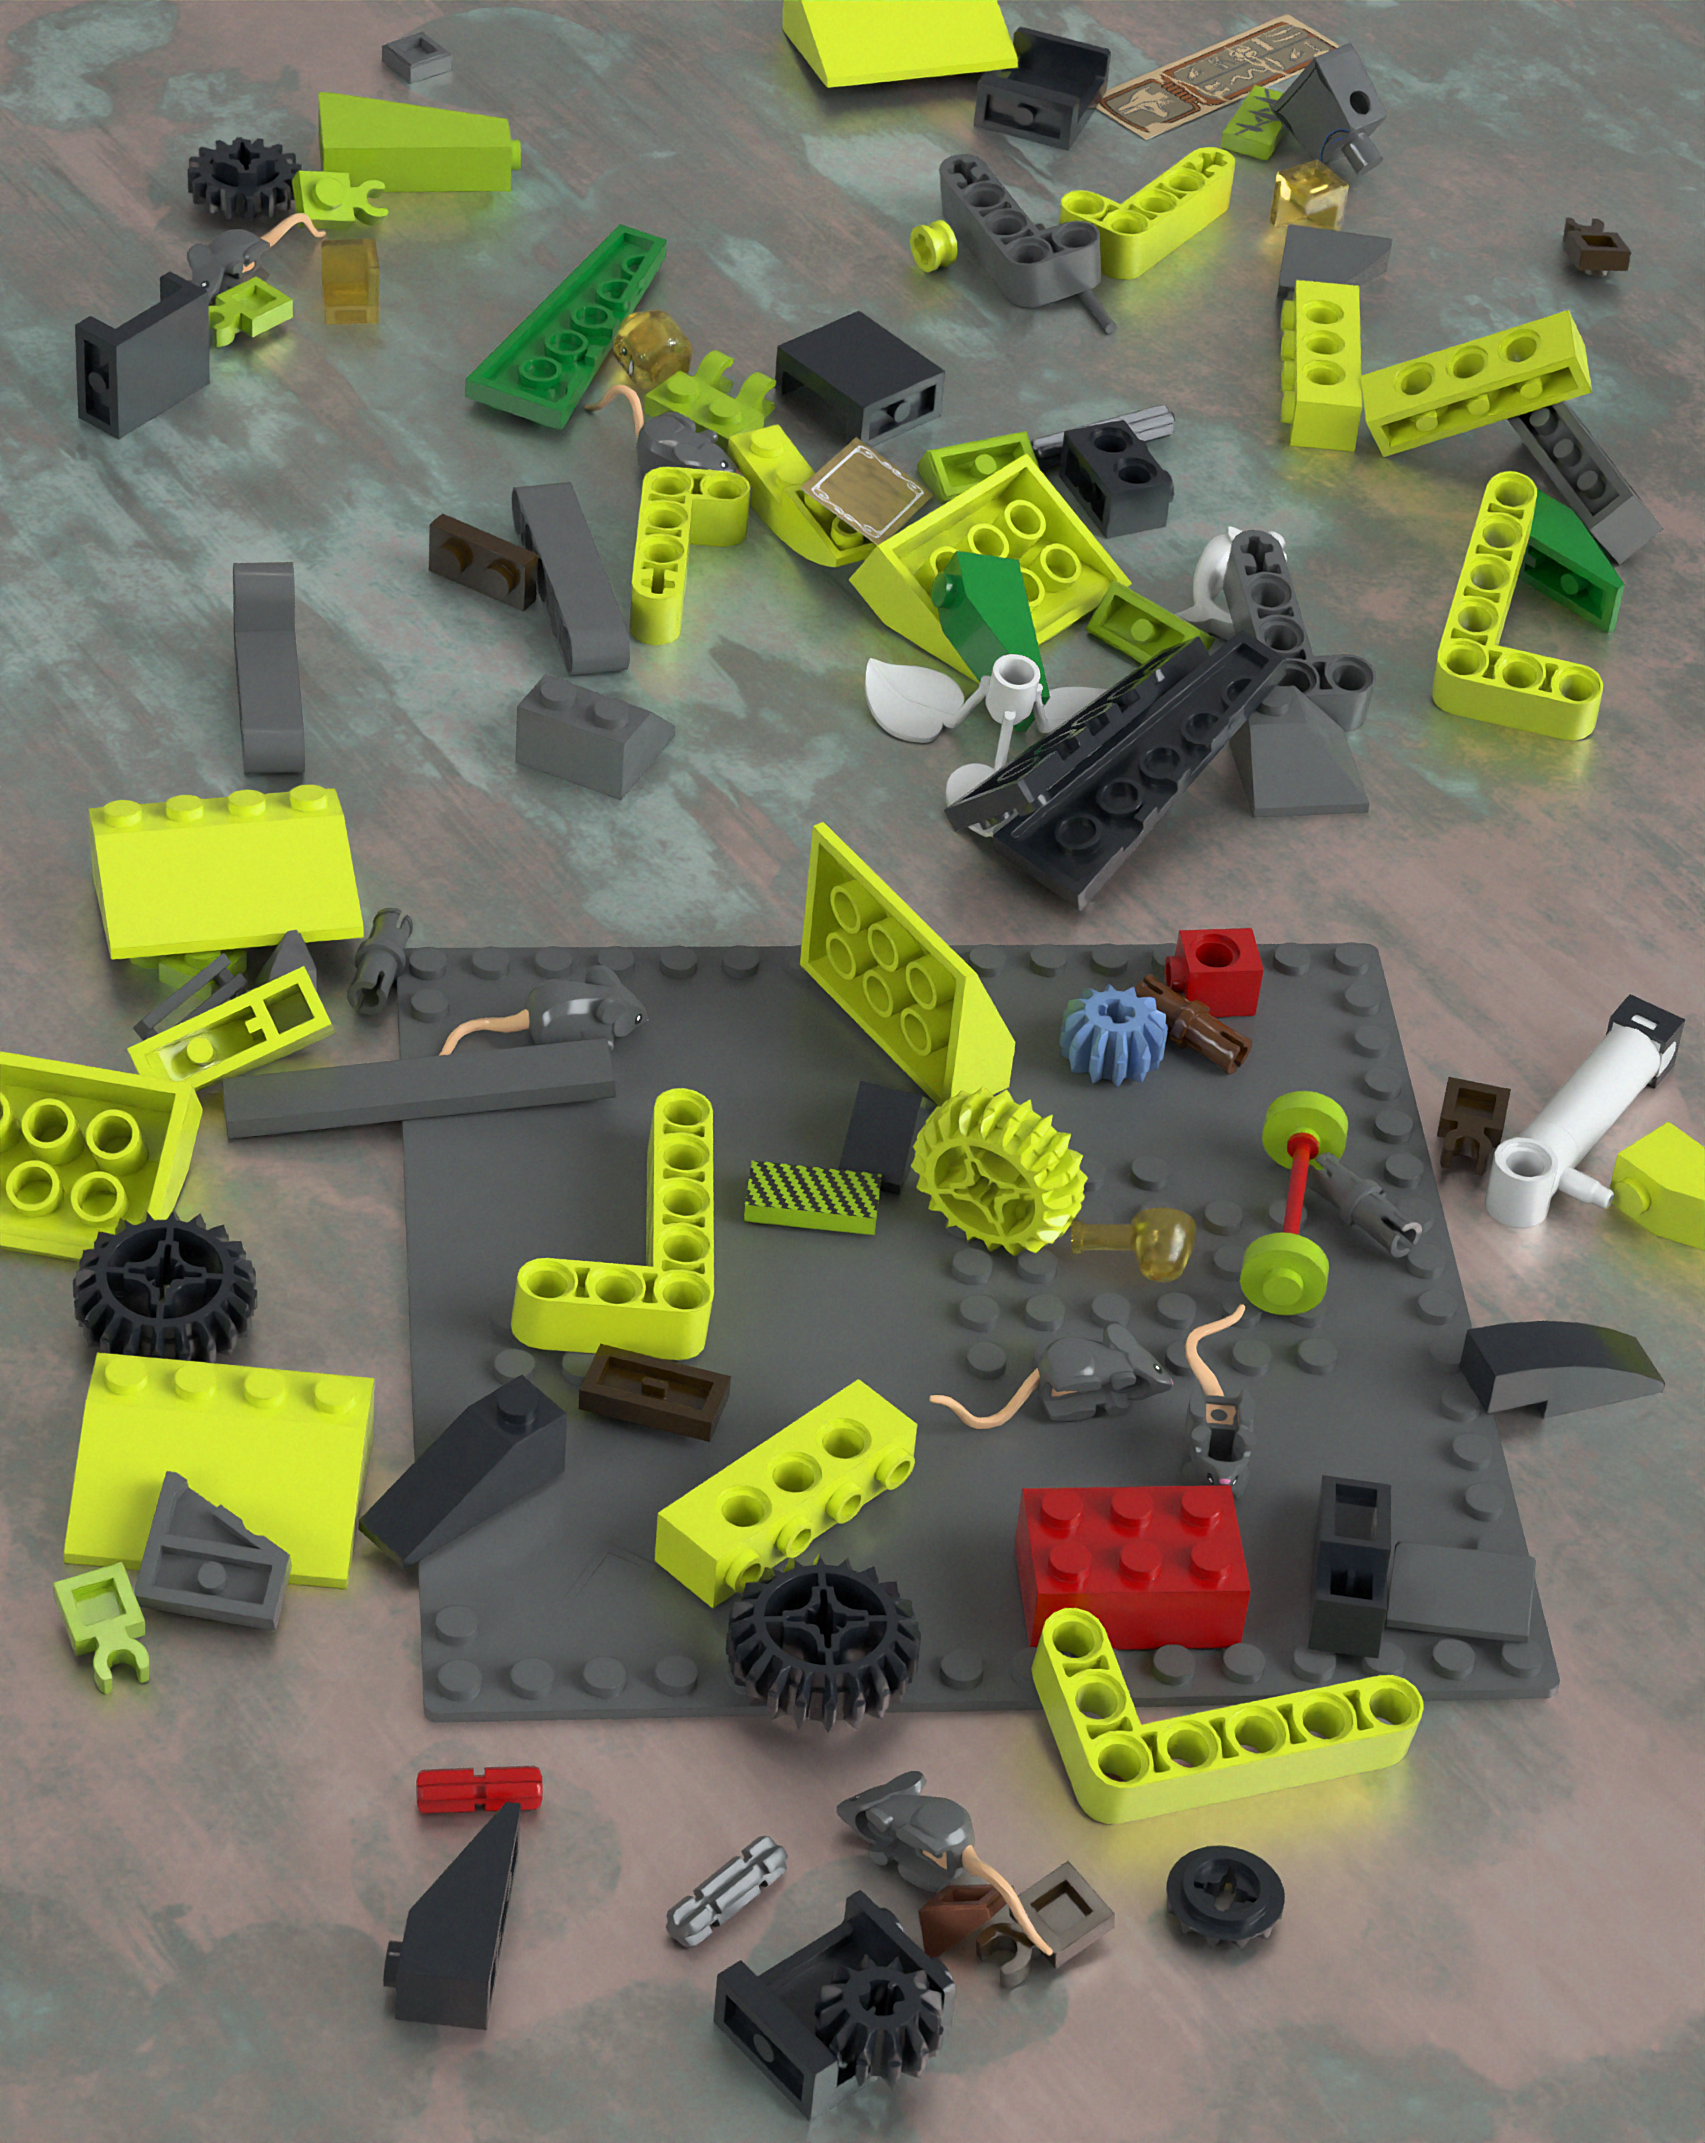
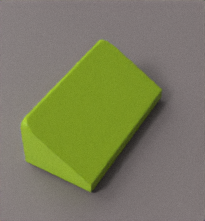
M1027 431L927 450L917 464L920 476L941 504L949 502L1026 453L1038 468L1039 466Z
M1115 580L1111 582L1085 629L1142 664L1160 651L1197 636L1200 637L1207 651L1216 640L1215 637Z

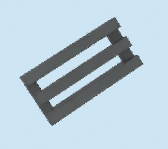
M223 953L141 1019L133 1029L143 1041L157 1035L158 1033L153 1027L212 979L220 989L176 1025L213 1009L228 999L232 1000L247 993L243 986L248 981L241 973L235 977L226 967L232 962Z

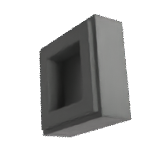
M424 32L382 46V62L410 84L452 70V54Z

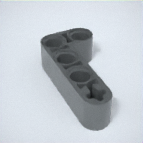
M971 154L953 155L940 164V192L944 218L1014 305L1025 308L1042 306L1082 293L1085 290L1096 287L1100 283L1102 277L1100 233L1096 226L1085 221H1071L1039 231L985 162L979 157Z
M1248 530L1236 535L1231 544L1223 579V590L1235 633L1237 634L1244 630L1285 658L1286 675L1276 686H1295L1343 728L1344 732L1356 730L1362 726L1366 719L1376 682V672L1372 665L1356 655L1313 656L1283 549L1279 541L1271 534L1261 530Z
M293 562L233 563L234 652L244 774L305 772L304 724L295 636Z

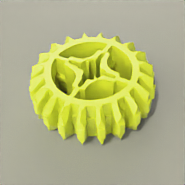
M982 1086L975 1093L971 1094L961 1090L956 1096L945 1101L941 1107L937 1106L927 1118L926 1124L918 1133L917 1141L913 1145L916 1152L911 1167L920 1175L916 1188L921 1192L931 1195L928 1209L942 1211L948 1218L946 1228L952 1226L959 1227L966 1232L967 1242L976 1238L983 1240L990 1252L1003 1245L1010 1254L1017 1256L1025 1249L1037 1253L1049 1243L1053 1244L1057 1237H1062L1072 1224L1073 1219L1081 1210V1203L1085 1198L1083 1191L1088 1177L1079 1170L1083 1155L1068 1149L1071 1134L1057 1132L1051 1126L1053 1115L1042 1118L1032 1110L1031 1099L1020 1105L1013 1101L1007 1089L999 1095L993 1096L989 1090Z

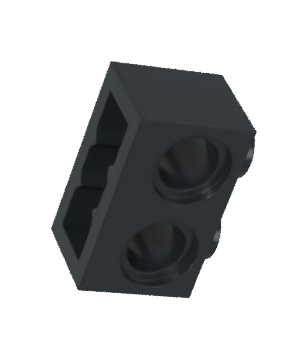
M1124 419L1064 431L1059 477L1106 539L1166 527L1169 503L1174 499L1172 478L1166 470L1161 468L1150 454L1146 443L1136 436Z

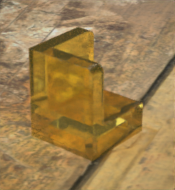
M1318 159L1279 171L1276 174L1269 222L1276 228H1281L1288 224L1308 219L1318 228L1341 231L1349 184Z
M375 239L322 241L321 298L325 325L379 323L380 270Z

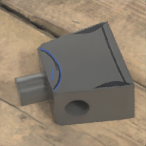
M1351 42L1314 57L1272 106L1271 110L1316 164L1325 166L1346 157L1357 175H1363L1375 168L1383 160L1382 155L1370 139V136L1386 119V109Z

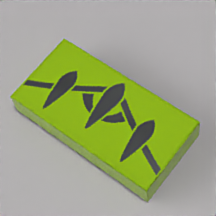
M1255 85L1222 132L1221 148L1265 161L1268 160L1288 131L1271 110L1272 106L1284 93Z

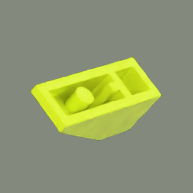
M303 966L127 1048L139 1075L191 1083L195 1092L221 1083L222 1078L236 1077L277 1061L335 1034V1030Z
M1668 1121L1617 1154L1609 1188L1614 1193L1611 1204L1655 1236L1705 1251V1147Z

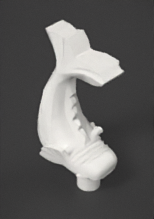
M1230 526L1227 527V533L1214 537L1207 544L1197 563L1193 578L1194 606L1175 614L1206 633H1213L1228 641L1236 635L1229 609L1214 603V600L1220 595V591L1223 590V579L1232 541L1236 535L1243 532ZM1267 532L1279 541L1283 549L1285 546L1284 538L1276 532ZM1283 551L1284 556H1285V560H1286V563H1287V555H1286V553Z

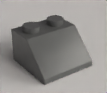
M545 674L517 706L515 762L622 800L675 736L676 726L651 711L631 705L621 699L612 698L572 684L567 680Z

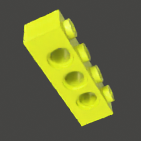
M1296 280L1293 301L1284 300L1281 313L1280 332H1283L1280 361L1283 362L1280 391L1283 392L1280 421L1284 424H1290V446L1355 452L1362 411L1359 286Z
M1569 310L1361 375L1366 423L1383 457L1592 393L1585 345Z
M857 1379L658 1512L654 1561L711 1608H715L736 1592L742 1593L746 1582L757 1583L765 1567L773 1568L787 1557L794 1558L799 1556L808 1548L813 1539L835 1524H843L851 1520L864 1504L886 1489L893 1490L904 1483L911 1474L915 1464L914 1449L917 1423L861 1380Z

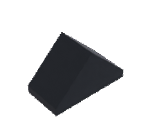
M860 1081L838 1169L882 1174L880 1190L900 1195L915 1158L916 1151L913 1145L917 1141L918 1133L926 1124L927 1118L934 1111L936 1103L921 1095Z

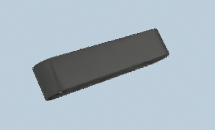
M571 482L513 487L511 507L514 528L521 547L538 554L537 592L568 675L574 676L627 670L630 663L627 628Z

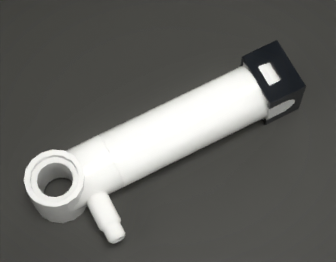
M1628 995L1610 1016L1606 1036L1519 1137L1505 1140L1498 1145L1494 1153L1485 1195V1207L1492 1218L1501 1224L1513 1228L1536 1226L1545 1220L1551 1197L1557 1190L1586 1204L1592 1203L1601 1208H1608L1614 1198L1613 1191L1601 1185L1598 1180L1575 1169L1647 1085L1655 1089L1674 1067L1685 1019L1634 995Z

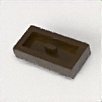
M443 513L429 524V571L523 612L536 601L538 554Z
M600 1343L579 1389L578 1409L710 1442L730 1396L731 1376Z

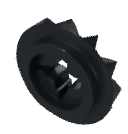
M1215 1845L1202 1847L1187 1853L1172 1867L1166 1884L1167 1913L1175 1915L1180 1919L1183 1935L1195 1932L1204 1935L1210 1949L1220 1940L1232 1941L1242 1950L1253 1937L1268 1939L1274 1924L1278 1919L1282 1918L1285 1893L1279 1876L1262 1858L1237 1847ZM1226 1883L1232 1884L1231 1894L1234 1896L1229 1910H1217V1907L1214 1905L1219 1892L1224 1891Z

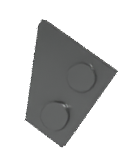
M166 1471L134 1594L139 1607L276 1631L292 1569L290 1554L265 1536L251 1533L244 1527L242 1519L221 1504L218 1507L214 1506L188 1486L187 1479L177 1472Z

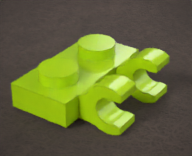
M713 350L703 358L693 377L679 370L645 394L644 413L652 417H657L668 411L680 413L695 423L696 433L705 430L716 432L718 439L714 444L722 448L727 454L730 436L764 428V418L769 416L775 409V403L764 398V396L776 386V380L761 372H755L746 379L738 396L734 399L726 395L733 387V381L722 376V373L734 364V358L718 350Z

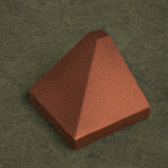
M991 1884L946 1886L918 1911L924 1952L928 1956L938 1958L989 1921L1007 1902Z

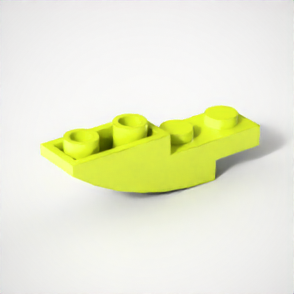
M778 424L729 437L727 455L738 466L739 471L752 487L750 506L764 523L791 549L820 565L838 567L865 560L876 548L877 545L800 489L816 473Z

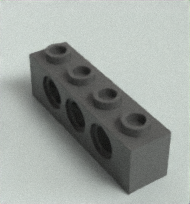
M1567 401L1507 419L1589 531L1619 564L1623 563L1663 530L1662 526Z

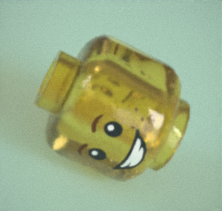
M647 310L635 312L624 319L613 342V354L637 387L653 389L679 370L688 374L690 363L693 359V346L667 312Z

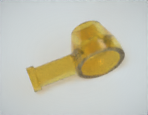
M1166 1207L1144 1210L1132 1219L1131 1224H1083V1221H1072L1071 1250L1072 1254H1082L1083 1250H1133L1141 1273L1146 1278L1157 1282H1168L1182 1275L1194 1250L1197 1226L1194 1219L1187 1213Z

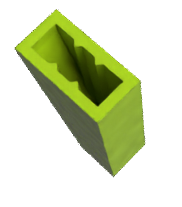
M318 92V140L321 172L349 173L350 187H359L365 181L377 180L385 184L383 192L511 191V171L521 170L520 139H511L507 118L332 92Z

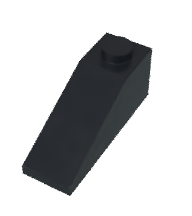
M523 1375L518 1376L468 1406L359 1519L358 1530L400 1568L405 1570L565 1471L567 1413Z
M506 1802L408 1911L403 1941H389L385 1958L383 1986L396 1988V2020L487 2030L519 1854L521 1804Z

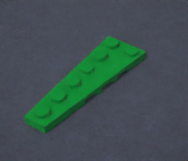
M620 224L466 378L465 397L484 403L493 409L504 410L535 421L541 426L561 430L665 260L667 240Z

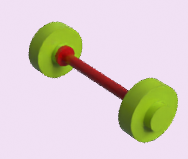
M1295 1091L1278 1097L1268 1107L1264 1119L1262 1132L1263 1146L1274 1161L1291 1169L1282 1233L1262 1236L1248 1246L1243 1256L1240 1285L1244 1295L1252 1304L1266 1312L1277 1315H1297L1313 1309L1322 1301L1327 1289L1328 1259L1316 1243L1299 1235L1308 1167L1312 1164L1317 1170L1325 1169L1315 1160L1324 1153H1332L1338 1159L1341 1158L1346 1147L1348 1120L1344 1110L1338 1103L1317 1092Z

